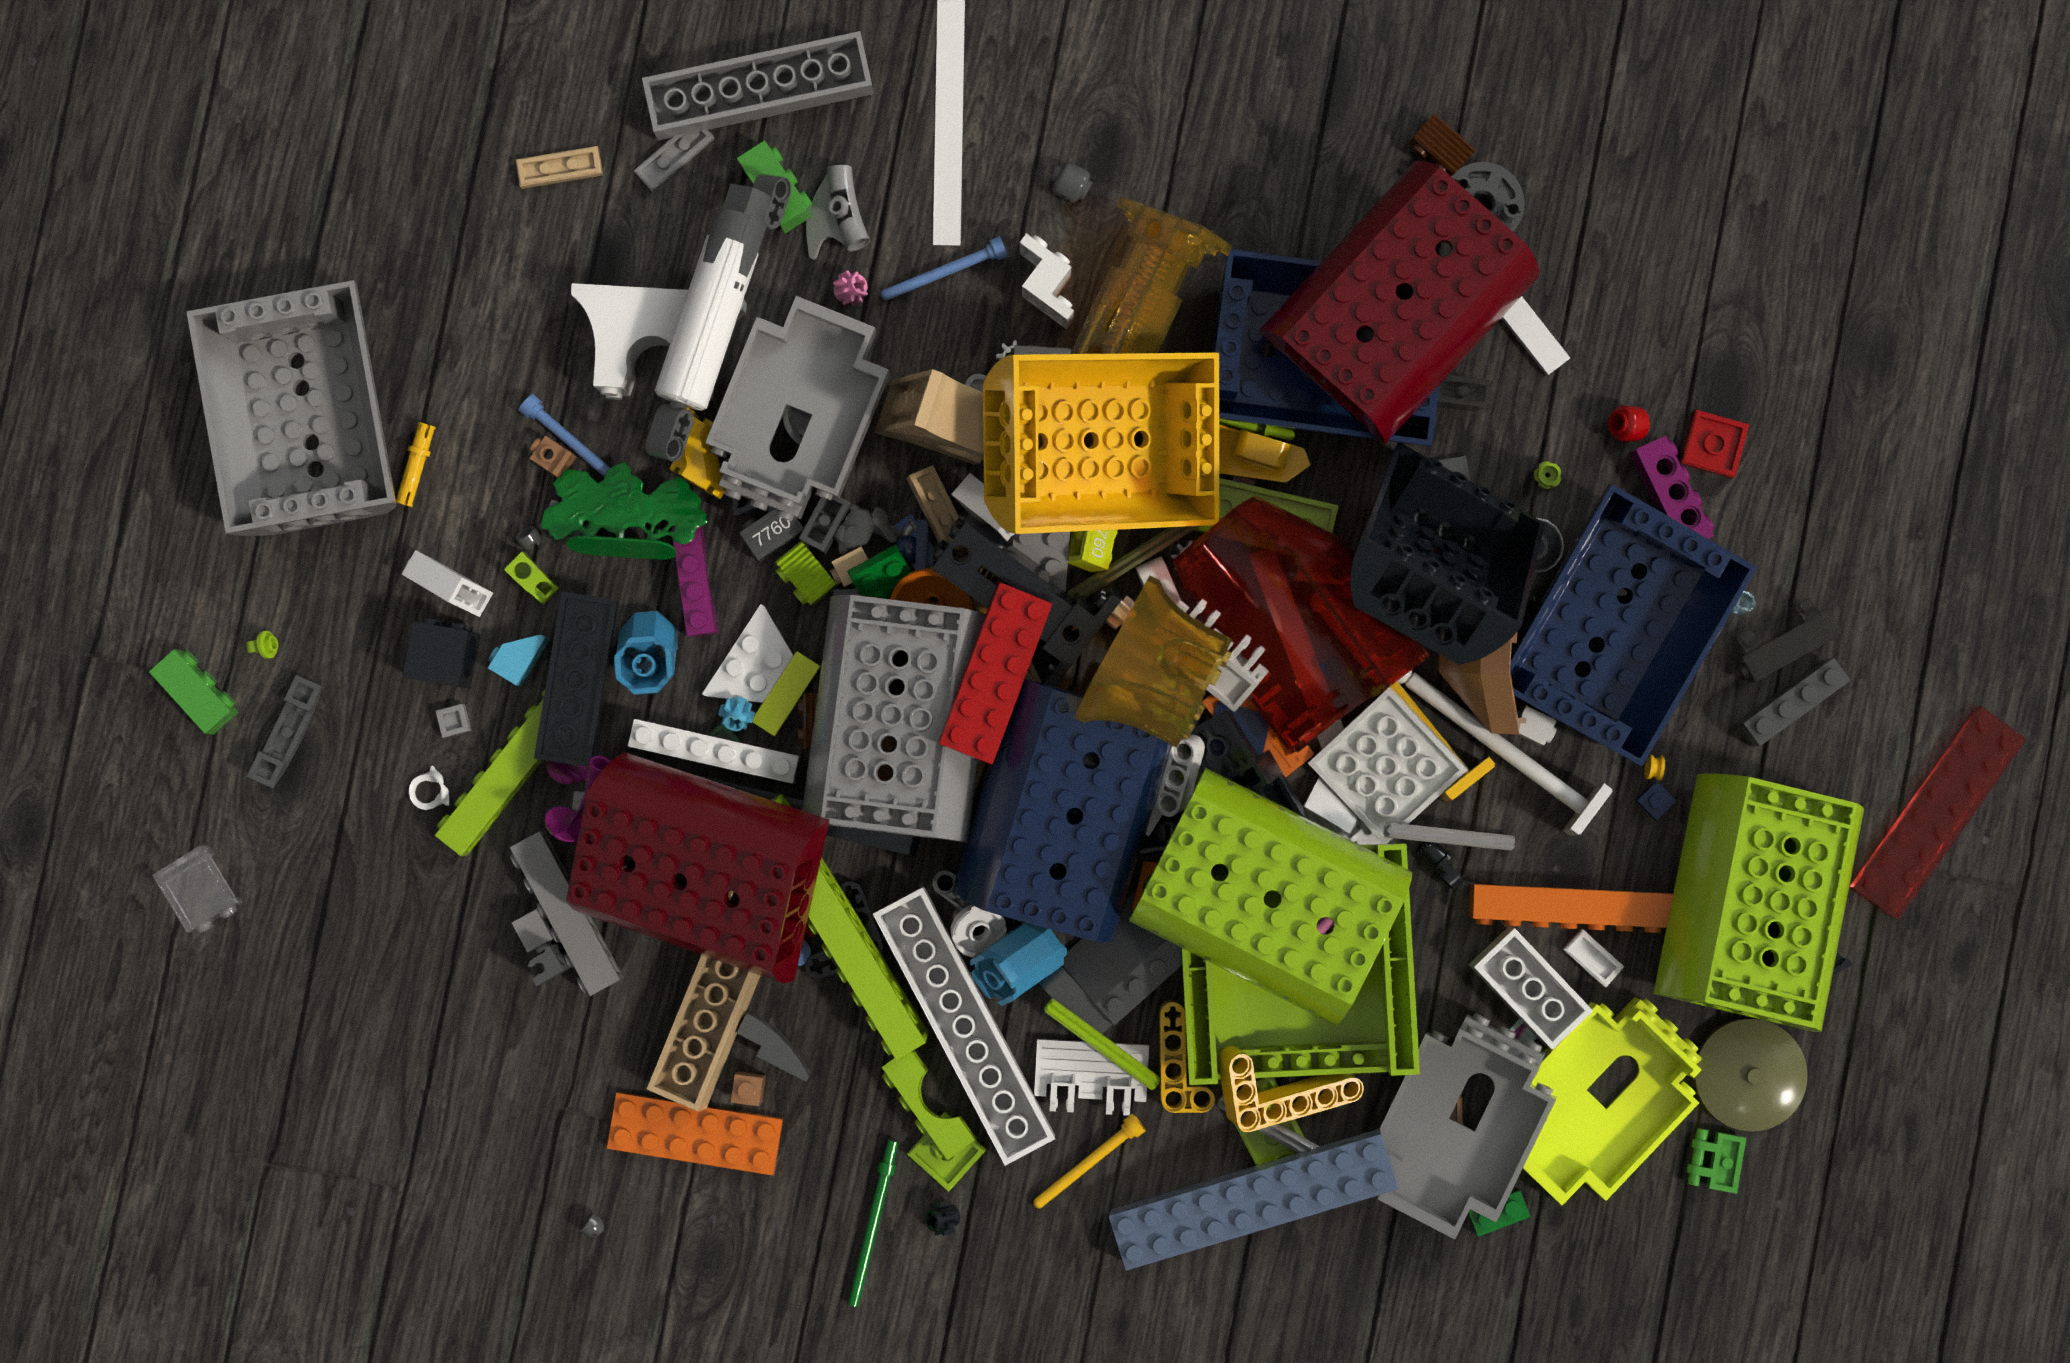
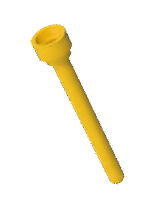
M1133 1113L1123 1120L1124 1124L1121 1125V1130L1036 1197L1033 1201L1034 1206L1042 1208L1126 1139L1138 1138L1146 1129Z

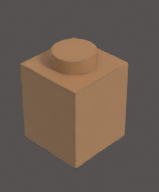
M738 1071L734 1076L731 1103L760 1106L763 1102L766 1074Z

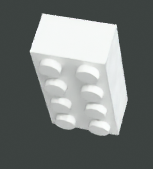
M1508 926L1468 964L1546 1047L1552 1050L1593 1011L1513 927Z

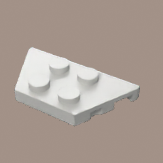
M760 604L702 693L704 696L725 699L743 697L751 702H764L794 656L765 606Z

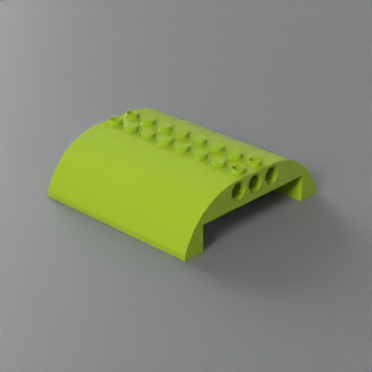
M1360 844L1408 869L1407 844ZM1216 864L1211 870V875L1215 880L1222 881L1228 876V868L1224 864ZM1275 890L1268 891L1264 896V902L1268 907H1276L1281 901L1280 894ZM1409 890L1352 1007L1336 1026L1182 948L1189 1085L1218 1084V1080H1221L1218 1056L1227 1046L1239 1048L1252 1059L1255 1078L1388 1072L1391 1076L1420 1074ZM1334 925L1325 934L1330 933ZM1239 1058L1233 1062L1232 1067L1238 1063Z

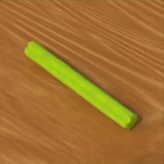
M1050 999L1044 1007L1045 1013L1150 1090H1154L1160 1083L1161 1079L1157 1074L1055 999Z

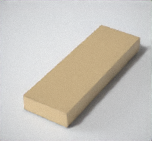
M598 146L516 159L521 189L603 175Z

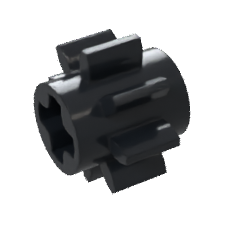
M950 1200L932 1202V1210L927 1211L925 1215L926 1225L929 1230L935 1231L936 1236L940 1234L946 1236L955 1233L953 1226L959 1225L960 1222L958 1208L951 1204Z

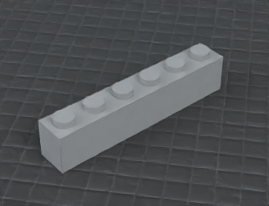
M539 831L510 847L513 853L510 855V858L517 869H522L526 877L523 881L529 893H535L539 901L537 908L544 919L548 917L552 925L550 932L557 943H562L566 951L563 955L570 968L575 967L579 975L577 982L584 993L588 991L589 995L592 996L623 979L624 976L592 917L573 910L567 903L566 898L570 876L546 832Z

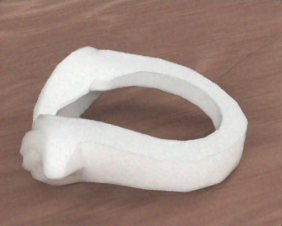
M434 766L430 767L429 772L413 779L409 787V796L415 806L423 810L433 809L441 804L449 806L448 788L444 785L442 775ZM423 781L436 782L441 786L440 793L431 803H422L416 797V787Z

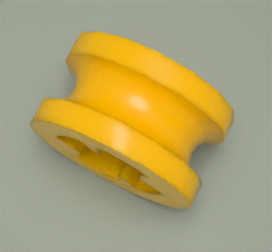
M1649 754L1645 763V778L1651 779L1655 777L1656 780L1661 781L1665 770L1664 756L1654 758V755Z

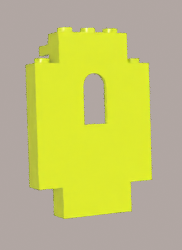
M1634 997L1614 1019L1612 1017L1615 1014L1606 1005L1590 1002L1588 1006L1593 1011L1553 1050L1547 1047L1544 1051L1545 1056L1531 1084L1536 1086L1539 1082L1553 1089L1552 1095L1556 1096V1101L1523 1169L1561 1205L1584 1182L1601 1198L1607 1201L1699 1104L1693 1097L1696 1092L1684 1081L1679 1084L1686 1075L1695 1078L1702 1070L1697 1066L1702 1059L1696 1053L1699 1048L1688 1038L1682 1040L1676 1034L1678 1028L1667 1018L1662 1020L1656 1014L1658 1009L1646 998L1642 1001ZM1623 1055L1633 1057L1638 1064L1637 1076L1605 1108L1587 1089L1618 1057Z

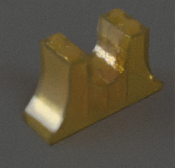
M1149 576L1094 675L1074 718L1083 723L1104 720L1127 724L1141 729L1177 748L1182 737L1188 740L1196 725L1191 722L1192 719L1198 722L1205 708V705L1201 704L1206 693L1205 691L1209 684L1215 686L1222 672L1218 669V666L1225 667L1232 652L1227 650L1232 639L1207 627L1185 613L1166 594L1160 580Z

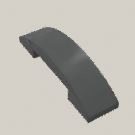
M298 675L295 676L284 698L286 703L263 751L258 752L246 777L271 788L276 786L303 739L316 709L322 686Z

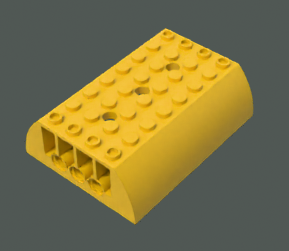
M1219 353L1008 355L1000 359L991 368L983 383L984 502L992 517L1003 529L1014 534L1219 525ZM1138 431L1143 435V442L1139 447L1134 443V436ZM1087 433H1091L1094 439L1093 445L1090 448H1087L1084 444V437ZM1038 434H1040L1043 439V444L1040 449H1038Z

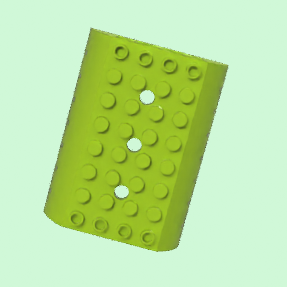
M1205 768L1129 921L1336 1026L1352 1007L1406 899L1412 880V871ZM1224 864L1228 868L1226 879L1217 881L1212 877L1211 870L1214 865ZM1275 890L1280 894L1281 901L1278 906L1268 907L1265 904L1264 896L1268 891ZM1323 917L1331 918L1334 923L1333 930L1328 934H1322L1317 929V922Z

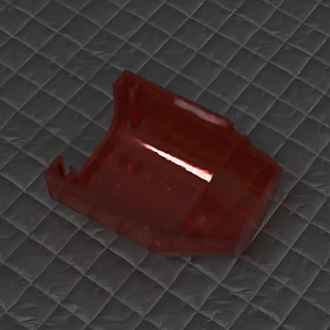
M1253 496L1233 508L1173 559V562L1186 592L1192 591L1197 603L1202 599L1207 602L1204 610L1197 616L1203 615L1206 622L1212 612L1217 610L1221 613L1205 633L1207 636L1216 628L1234 643L1227 651L1231 653L1247 634L1252 639L1249 645L1240 652L1247 660L1260 645L1266 649L1250 670L1253 672L1261 664L1269 672L1248 697L1288 752L1293 754L1371 696L1374 698L1430 655L1419 642L1354 607L1350 579L1355 553L1344 538L1258 496ZM1321 663H1323V664L1325 665V667H1326V669L1328 670V672H1329L1331 678H1330V677L1328 676V674L1322 669V667L1320 666Z

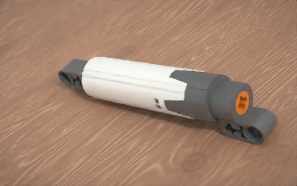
M760 174L756 177L753 187L730 184L723 208L718 207L716 209L655 388V392L659 397L671 403L670 405H661L655 413L646 440V451L650 456L674 462L679 460L684 452L693 425V415L687 408L699 411L707 409L766 229H776L780 225L791 195V183L785 177Z

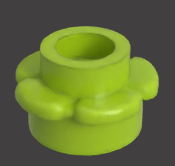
M1549 461L1540 463L1539 468L1534 471L1535 481H1538L1539 486L1544 489H1549L1551 486L1555 487L1561 481L1560 467ZM1546 473L1550 474L1549 478L1545 476Z

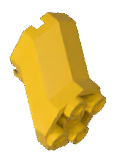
M687 408L693 415V425L681 458L673 462L669 469L677 475L680 474L684 477L683 479L721 499L725 492V489L719 486L723 476L719 472L722 466L721 457L711 453L712 447L705 443L714 422L706 418L701 422L698 420L699 416L693 410Z

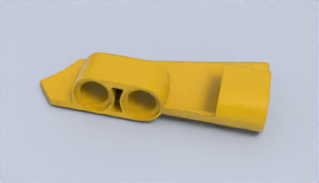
M1219 424V473L1287 483L1311 466L1305 448Z

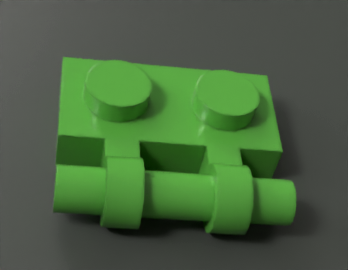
M1697 1128L1696 1137L1692 1138L1691 1147L1694 1149L1691 1163H1688L1687 1172L1689 1173L1687 1184L1699 1186L1700 1176L1708 1177L1707 1188L1737 1194L1746 1138L1716 1132L1714 1142L1707 1141L1708 1130ZM1705 1151L1712 1152L1710 1167L1702 1166Z

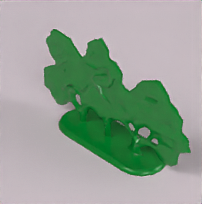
M623 461L609 468L604 476V480L600 483L591 478L588 472L573 469L564 471L561 477L553 482L556 493L562 498V501L544 510L541 527L548 529L549 534L555 540L563 539L572 532L580 531L584 536L569 538L566 541V546L581 554L665 560L676 557L677 550L668 543L658 541L659 538L670 535L675 542L688 544L694 539L696 529L708 521L706 513L700 510L701 499L696 492L690 490L689 484L682 477H676L663 482L654 492L647 495L642 492L643 482L637 476L630 474L631 469ZM585 520L589 521L588 529L583 527ZM661 520L668 521V524L662 531L657 529V533H653L655 526ZM646 522L651 525L650 530L646 529ZM672 525L675 526L674 532H668ZM629 527H639L647 534L646 539L623 538L624 531ZM599 528H604L609 532H613L616 537H599L594 535L598 532Z

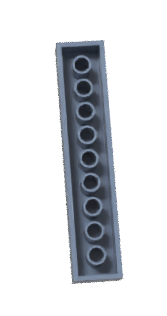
M1376 1129L1111 1209L1109 1219L1125 1270L1127 1271L1398 1190L1399 1188L1381 1130Z

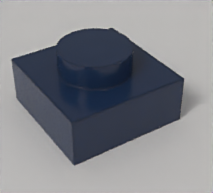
M1654 781L1635 800L1656 821L1677 802L1658 781Z

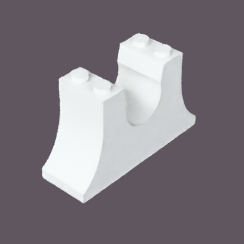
M572 283L571 295L585 309L594 333L595 367L593 386L601 394L606 395V399L622 400V396L631 395L636 380L635 364L643 351L653 346H670L688 290ZM744 299L736 322L746 315L747 303ZM713 389V392H712L710 401H713L714 389Z

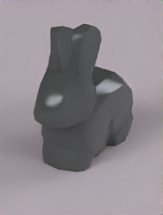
M852 503L850 513L843 524L839 526L834 538L838 544V553L844 556L859 547H867L875 534L881 535L889 543H896L898 538L901 537L902 532L897 527L889 524V517L882 507L877 506L870 512L868 509L861 508L857 504Z

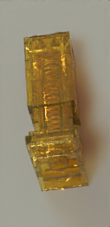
M1120 197L1116 207L1125 212L1124 218L1132 221L1126 235L1133 238L1120 268L1111 265L1071 350V354L1158 353L1183 301L1176 294L1189 267L1198 269L1205 253L1216 256L1218 252L1228 256L1232 245L1202 225Z

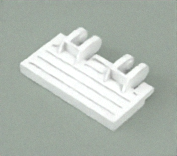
M1202 599L1188 617L1185 618L1183 615L1190 607L1180 600L1147 642L1235 712L1269 672L1261 664L1253 672L1250 670L1266 649L1260 645L1247 660L1240 654L1252 639L1246 634L1231 653L1227 652L1234 644L1230 639L1216 628L1209 636L1205 634L1221 613L1217 610L1212 612L1203 625L1195 617L1204 610L1207 602Z
M1037 1038L1034 1096H1046L1047 1084H1051L1049 1111H1056L1058 1107L1057 1086H1068L1067 1112L1074 1111L1075 1085L1079 1086L1078 1098L1102 1100L1103 1087H1107L1106 1114L1110 1115L1114 1111V1089H1124L1123 1115H1130L1131 1088L1135 1089L1134 1101L1146 1102L1147 1087L1085 1041ZM1115 1043L1148 1068V1044Z

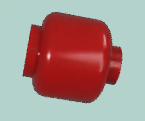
M1618 406L1611 412L1608 419L1609 432L1618 441L1638 442L1647 435L1650 428L1648 413L1643 408L1637 406Z

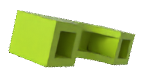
M915 1050L898 1060L892 1059L882 1067L885 1071L882 1075L883 1079L891 1089L897 1088L901 1094V1097L898 1098L907 1112L910 1110L914 1112L918 1118L915 1124L923 1135L928 1133L933 1139L934 1143L931 1146L940 1158L945 1156L947 1160L951 1159L977 1139L961 1116L944 1118L928 1109L921 1093L922 1081L928 1069Z

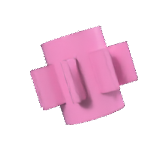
M847 270L839 274V279L833 282L835 285L834 295L837 300L842 302L844 306L849 303L852 306L862 303V297L868 295L865 278L858 274L857 271L850 274Z

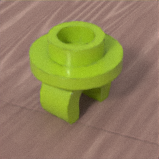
M262 631L258 634L257 640L246 642L248 653H260L265 659L273 658L278 650V640L269 631Z

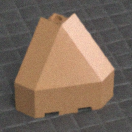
M1517 632L1495 652L1473 662L1458 665L1439 654V673L1490 733L1519 735L1520 723H1526V718L1518 717L1510 673L1511 644L1517 643Z

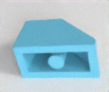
M540 634L504 643L500 648L496 647L488 659L491 662L488 669L517 686H523L549 643L550 638Z

